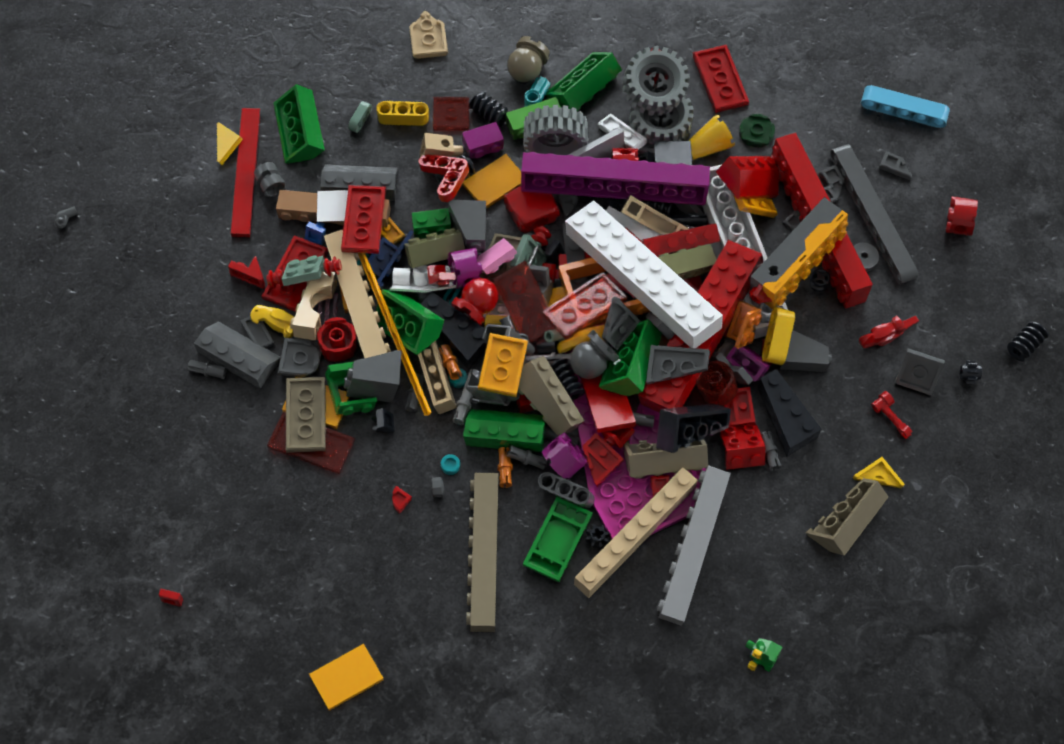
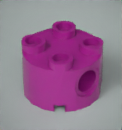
M476 248L448 253V266H451L450 272L456 273V280L452 281V284L456 285V289L464 288L465 284L472 279L481 278L480 274L483 273L481 263H477L478 254Z
M565 432L542 450L546 461L550 458L551 463L549 465L562 478H567V480L587 463L586 458L583 456L584 451L580 446H574L571 443L570 437Z

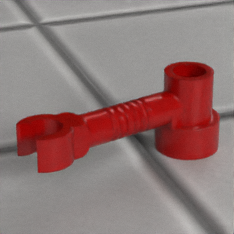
M884 391L878 396L877 400L871 403V406L877 413L882 410L897 427L902 437L907 439L913 431L889 408L895 401L890 393Z

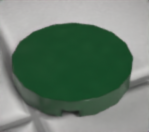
M752 114L742 120L739 127V135L747 145L763 147L773 140L775 126L767 116Z

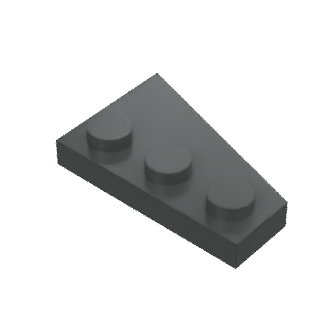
M651 345L647 385L708 371L709 349Z

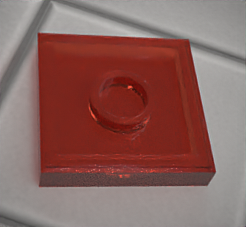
M434 97L433 131L469 130V97Z

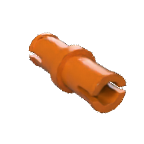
M444 344L439 348L443 359V366L447 368L450 378L457 380L460 378L459 376H462V372L457 365L458 360L453 355L450 346Z
M505 447L498 449L499 464L497 465V470L500 473L499 486L504 488V484L505 488L512 486L511 471L513 470V465L511 464V458L506 456L507 451H510L508 447L506 451Z

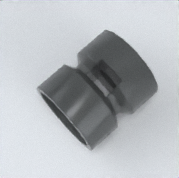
M273 162L263 163L255 169L254 176L266 197L276 196L280 190L285 189L286 184Z

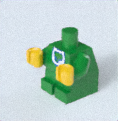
M761 638L756 643L748 640L745 647L752 650L750 657L753 659V661L749 662L748 668L755 671L758 664H761L765 667L766 671L770 672L779 658L783 647L773 641Z

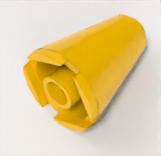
M719 115L711 118L688 140L691 141L692 160L735 146V142L731 143L730 141L733 137L724 121L719 122Z

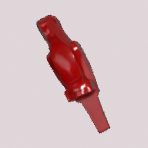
M895 316L891 322L875 326L869 334L861 336L859 343L862 348H869L875 345L884 346L901 336L905 330L918 323L919 320L916 316L902 321L898 316Z

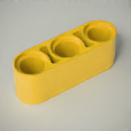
M382 101L377 105V118L384 125L422 126L429 122V108L423 102Z
M778 307L772 310L762 352L763 361L777 365L785 363L795 321V313L793 311Z

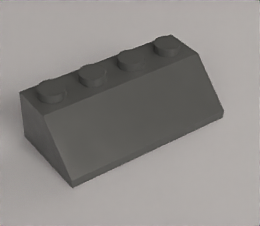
M325 165L321 175V191L348 190L349 185L386 187V200L395 201L398 168Z
M220 322L206 327L194 342L197 353L222 367H226L228 371L260 389L281 359L277 354L259 346V344H255L249 338Z

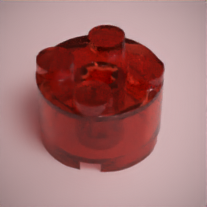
M722 361L710 362L708 371L702 372L696 381L702 399L708 404L728 405L738 391V383L733 370L727 363Z

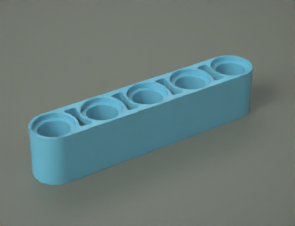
M872 85L865 87L861 100V105L866 109L937 128L946 126L950 111L947 105Z

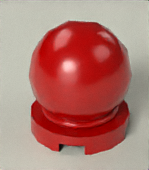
M475 278L465 284L461 292V298L455 297L451 305L462 313L465 312L473 321L481 325L485 321L483 314L490 313L496 307L499 292L492 281L486 278Z

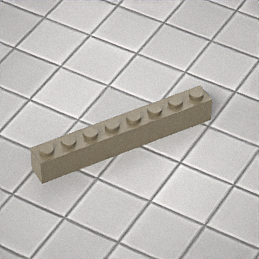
M475 473L474 480L470 481V491H474V498H470V510H474L473 517H469V529H473V536L469 535V548L473 549L472 555L468 554V567H472V574H468V586H471V593H467V605H471V613L467 612L466 625H470L471 632H495L498 473Z

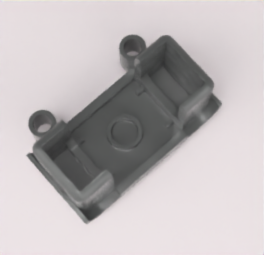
M486 325L482 340L486 344H488L490 333L528 340L525 359L526 356H530L535 352V347L529 342L527 334L517 333L511 326ZM470 373L466 383V390L476 398L472 399V402L509 405L511 401H516L520 397L519 392H517V397L478 390L479 379L472 373Z

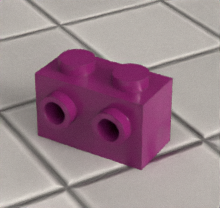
M496 122L462 132V143L470 159L481 158L486 154L497 153L504 149V138Z
M747 345L739 349L733 347L726 357L732 366H742L755 382L759 381L772 365L769 362L763 361L762 357Z

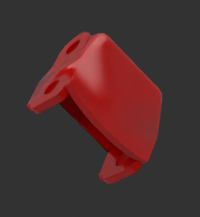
M520 186L504 195L505 208L520 232L528 233L535 228L553 223L560 216L558 206L550 193L521 191Z

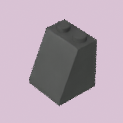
M449 201L451 226L462 233L465 250L476 248L478 256L485 252L486 201Z
M396 350L354 361L352 368H348L347 377L344 380V389H347L346 396L361 399L376 397L377 401L392 403L399 386L401 351Z

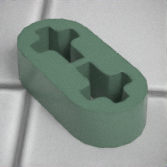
M364 101L359 104L350 119L349 130L355 133L361 130L370 115L371 104Z

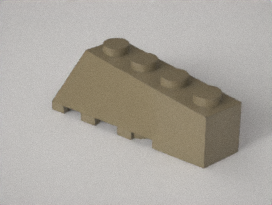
M545 356L531 360L523 365L518 392L521 395L524 394L532 402L530 405L534 410L540 411L543 415L542 419L557 436L564 432L566 434L573 432L584 422V419Z
M704 439L694 441L686 448L681 447L675 453L656 448L657 443H647V440H639V444H629V441H627L623 446L627 471L630 477L643 478L646 475L661 476L669 472L677 473L682 467L685 470L699 471L708 466L707 444Z
M863 478L845 495L847 499L832 507L834 511L827 517L823 516L818 521L819 525L814 530L810 528L806 534L828 551L845 556L888 499V495L878 481Z

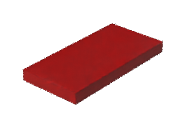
M727 45L693 52V58L715 113L749 105L748 97Z
M349 185L341 252L379 254L386 187Z
M294 235L274 273L277 272L278 268L284 272L287 263L295 259L299 261L305 260L314 255L317 257L323 256L325 259L328 248ZM307 281L283 287L276 284L274 289L271 285H267L262 294V299L296 312L297 304L302 300V291L306 290Z
M603 374L594 379L580 378L582 387L585 389V396L597 433L636 427V421L628 397L599 387Z

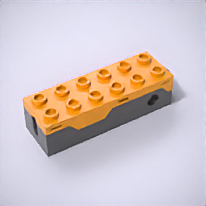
M824 197L751 275L750 298L758 304L765 303L771 309L783 305L786 301V296L790 292L793 293L798 288V283L809 276L810 270L821 263L823 256L833 250L837 240L841 241L845 237L848 214Z

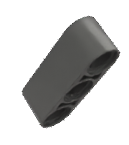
M549 472L539 476L538 484L547 493L585 509L590 508L594 504V495L585 487ZM553 479L551 486L546 487L547 480ZM570 486V491L567 494H563V489ZM583 494H587V499L584 502H580V497Z

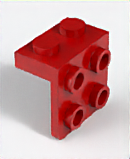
M757 425L729 426V428L720 432L725 447L726 469L765 465L766 446Z

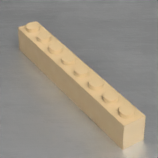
M343 229L325 235L324 238L331 259L333 260L335 256L337 259H340L342 264V270L337 277L364 358L391 352L389 344H384L383 341L386 338L384 329L378 326V323L381 322L378 312H373L372 307H375L372 295L368 296L367 294L370 291L367 280H362L361 276L365 274L362 265H357L356 261L360 260L358 253L341 252Z
M682 467L575 577L574 585L590 598L695 489L698 480Z

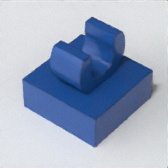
M309 222L306 225L305 240L322 246L325 241L326 229L323 228L325 224L322 222H317L316 224Z

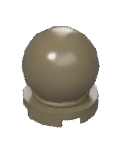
M523 36L519 39L516 49L510 54L507 62L510 75L519 82L527 83L538 77L542 66L550 58L548 56L550 51L541 41L536 43L530 40V36Z

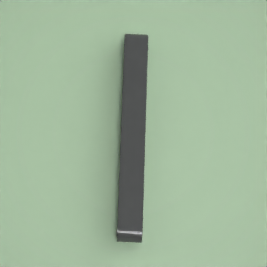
M847 144L832 149L830 151L832 162L843 175L844 184L895 280L901 285L917 279L918 270L852 147Z

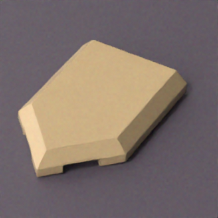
M424 11L420 15L421 17L409 26L413 57L418 59L445 56L448 54L444 23L436 20L430 13Z

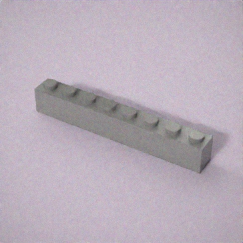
M709 465L705 471L701 470L698 481L701 484L699 489H695L692 497L695 503L693 507H689L686 518H689L688 525L683 526L680 535L683 537L682 544L678 543L675 550V555L678 556L676 563L672 562L669 573L672 575L670 581L666 580L663 592L666 594L664 600L660 599L657 611L660 613L658 618L678 625H682L685 621L731 474L729 472Z

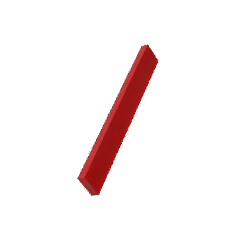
M242 108L239 136L243 140L238 146L231 225L232 237H250L260 108Z

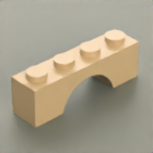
M632 196L628 197L620 211L661 235L689 229Z
M322 272L320 279L307 281L306 290L302 291V300L296 307L295 318L292 317L290 322V328L293 329L294 337L309 340L317 339L318 329L321 328L320 314L314 311L313 308L320 301L333 297L337 287L335 272H332L331 277Z

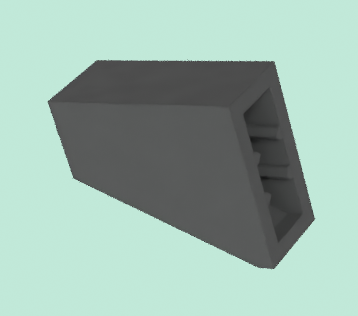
M792 330L786 361L783 365H780V369L826 372L828 365L832 363V354H829L828 346Z

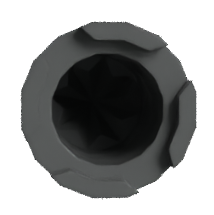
M595 330L588 334L590 337L589 341L581 342L575 346L571 353V368L580 378L594 379L604 373L607 369L608 361L612 360L615 363L620 358L609 344L598 336L599 334Z

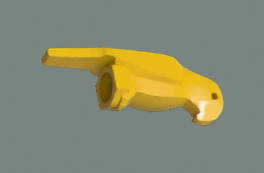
M256 305L252 309L250 318L255 324H259V321H265L273 330L283 333L284 338H292L294 336L293 329L290 328V322L294 316L283 309Z
M605 325L588 327L573 333V337L557 344L558 353L570 351L581 342L589 341L590 337L588 334L592 330H595L604 341L602 333Z

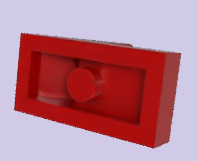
M256 256L249 267L242 262L237 263L231 260L228 266L231 276L262 289L265 288L264 278Z

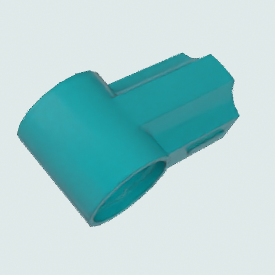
M542 76L536 78L530 90L525 93L524 107L542 102L551 85L547 78Z

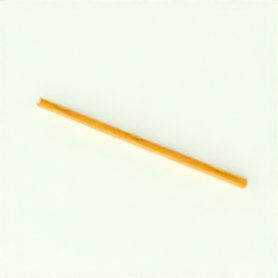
M358 253L396 348L401 351V360L425 416L431 414L430 407L365 253Z

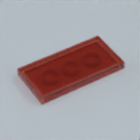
M526 261L493 279L520 334H527L531 344L544 337L546 331L559 327Z
M602 272L543 310L542 315L565 339H568L608 313L613 297H617L624 302L627 300V296Z
M283 412L267 447L340 474L355 442V438L326 428V451L286 452V412Z

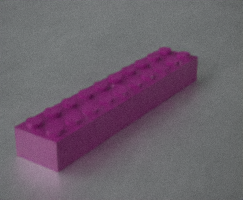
M523 152L521 191L628 199L629 196H632L642 201L706 205L710 167L686 165L683 163L670 164L666 162H648L645 160L631 161L628 159L618 160L593 158L590 156L578 157L573 155H555L552 153Z

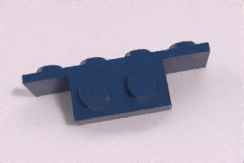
M412 230L405 236L399 247L383 237L380 240L379 254H371L368 258L373 273L378 278L377 282L380 289L384 284L382 282L384 276L388 278L394 268L391 266L394 261L398 263L403 256L401 251L404 244L409 243L408 240L412 239L410 238L413 234ZM372 288L368 292V294L370 295L373 294Z

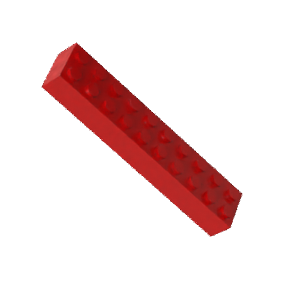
M795 132L776 138L770 157L775 161V165L779 169V180L785 186L786 195L790 196L793 209L800 213L799 220L801 223L824 197L829 201L830 199ZM846 233L841 241L837 240L833 250L829 254L826 253L822 260V267L829 272L830 283L832 287H835L840 303H843L845 309L866 302L873 286Z
M730 240L725 244L698 291V294L723 315L722 329L695 348L709 349V359L731 323L739 301H743L750 289L751 275L763 264L762 253ZM676 334L667 344L669 347L690 348ZM702 372L648 385L645 383L643 392L638 394L641 405L660 413V409L683 407Z

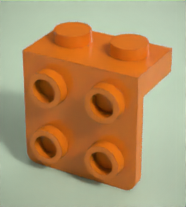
M739 301L727 333V337L736 340L734 347L737 349L753 342L755 327L759 325L762 319V315H760L762 309L744 301Z

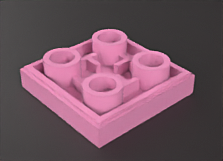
M503 238L479 255L477 263H481L482 270L486 275L492 274L504 262L508 263L513 260L517 251Z

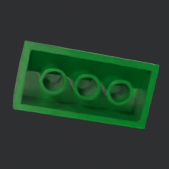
M592 52L551 87L545 96L548 99L556 97L561 108L565 105L568 106V109L573 107L579 111L581 105L590 101L596 92L603 90L609 81L616 79L617 74L622 69L612 52Z
M296 84L273 103L284 160L287 164L314 159L325 150L313 91Z
M382 289L383 297L404 347L419 355L439 338L445 320L401 291ZM378 304L376 311L381 320L378 326L379 328L383 327L385 334L392 338Z
M649 319L639 322L618 350L613 349L620 358L615 363L612 360L608 361L607 369L604 371L599 384L601 389L625 396L643 392L647 380L651 345L659 346L662 333Z
M471 409L466 418L463 437L466 446L496 449L505 447L506 449L513 445L525 451L528 449L532 452L542 453L547 423L542 419L543 415Z

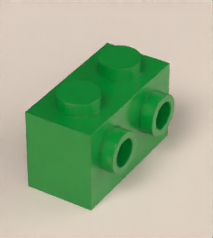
M449 209L412 212L414 238L423 239L427 238L426 235L437 233L439 235L443 234L444 230L450 229Z

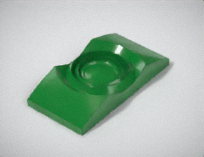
M556 497L522 566L559 582L584 535L593 512L560 497Z

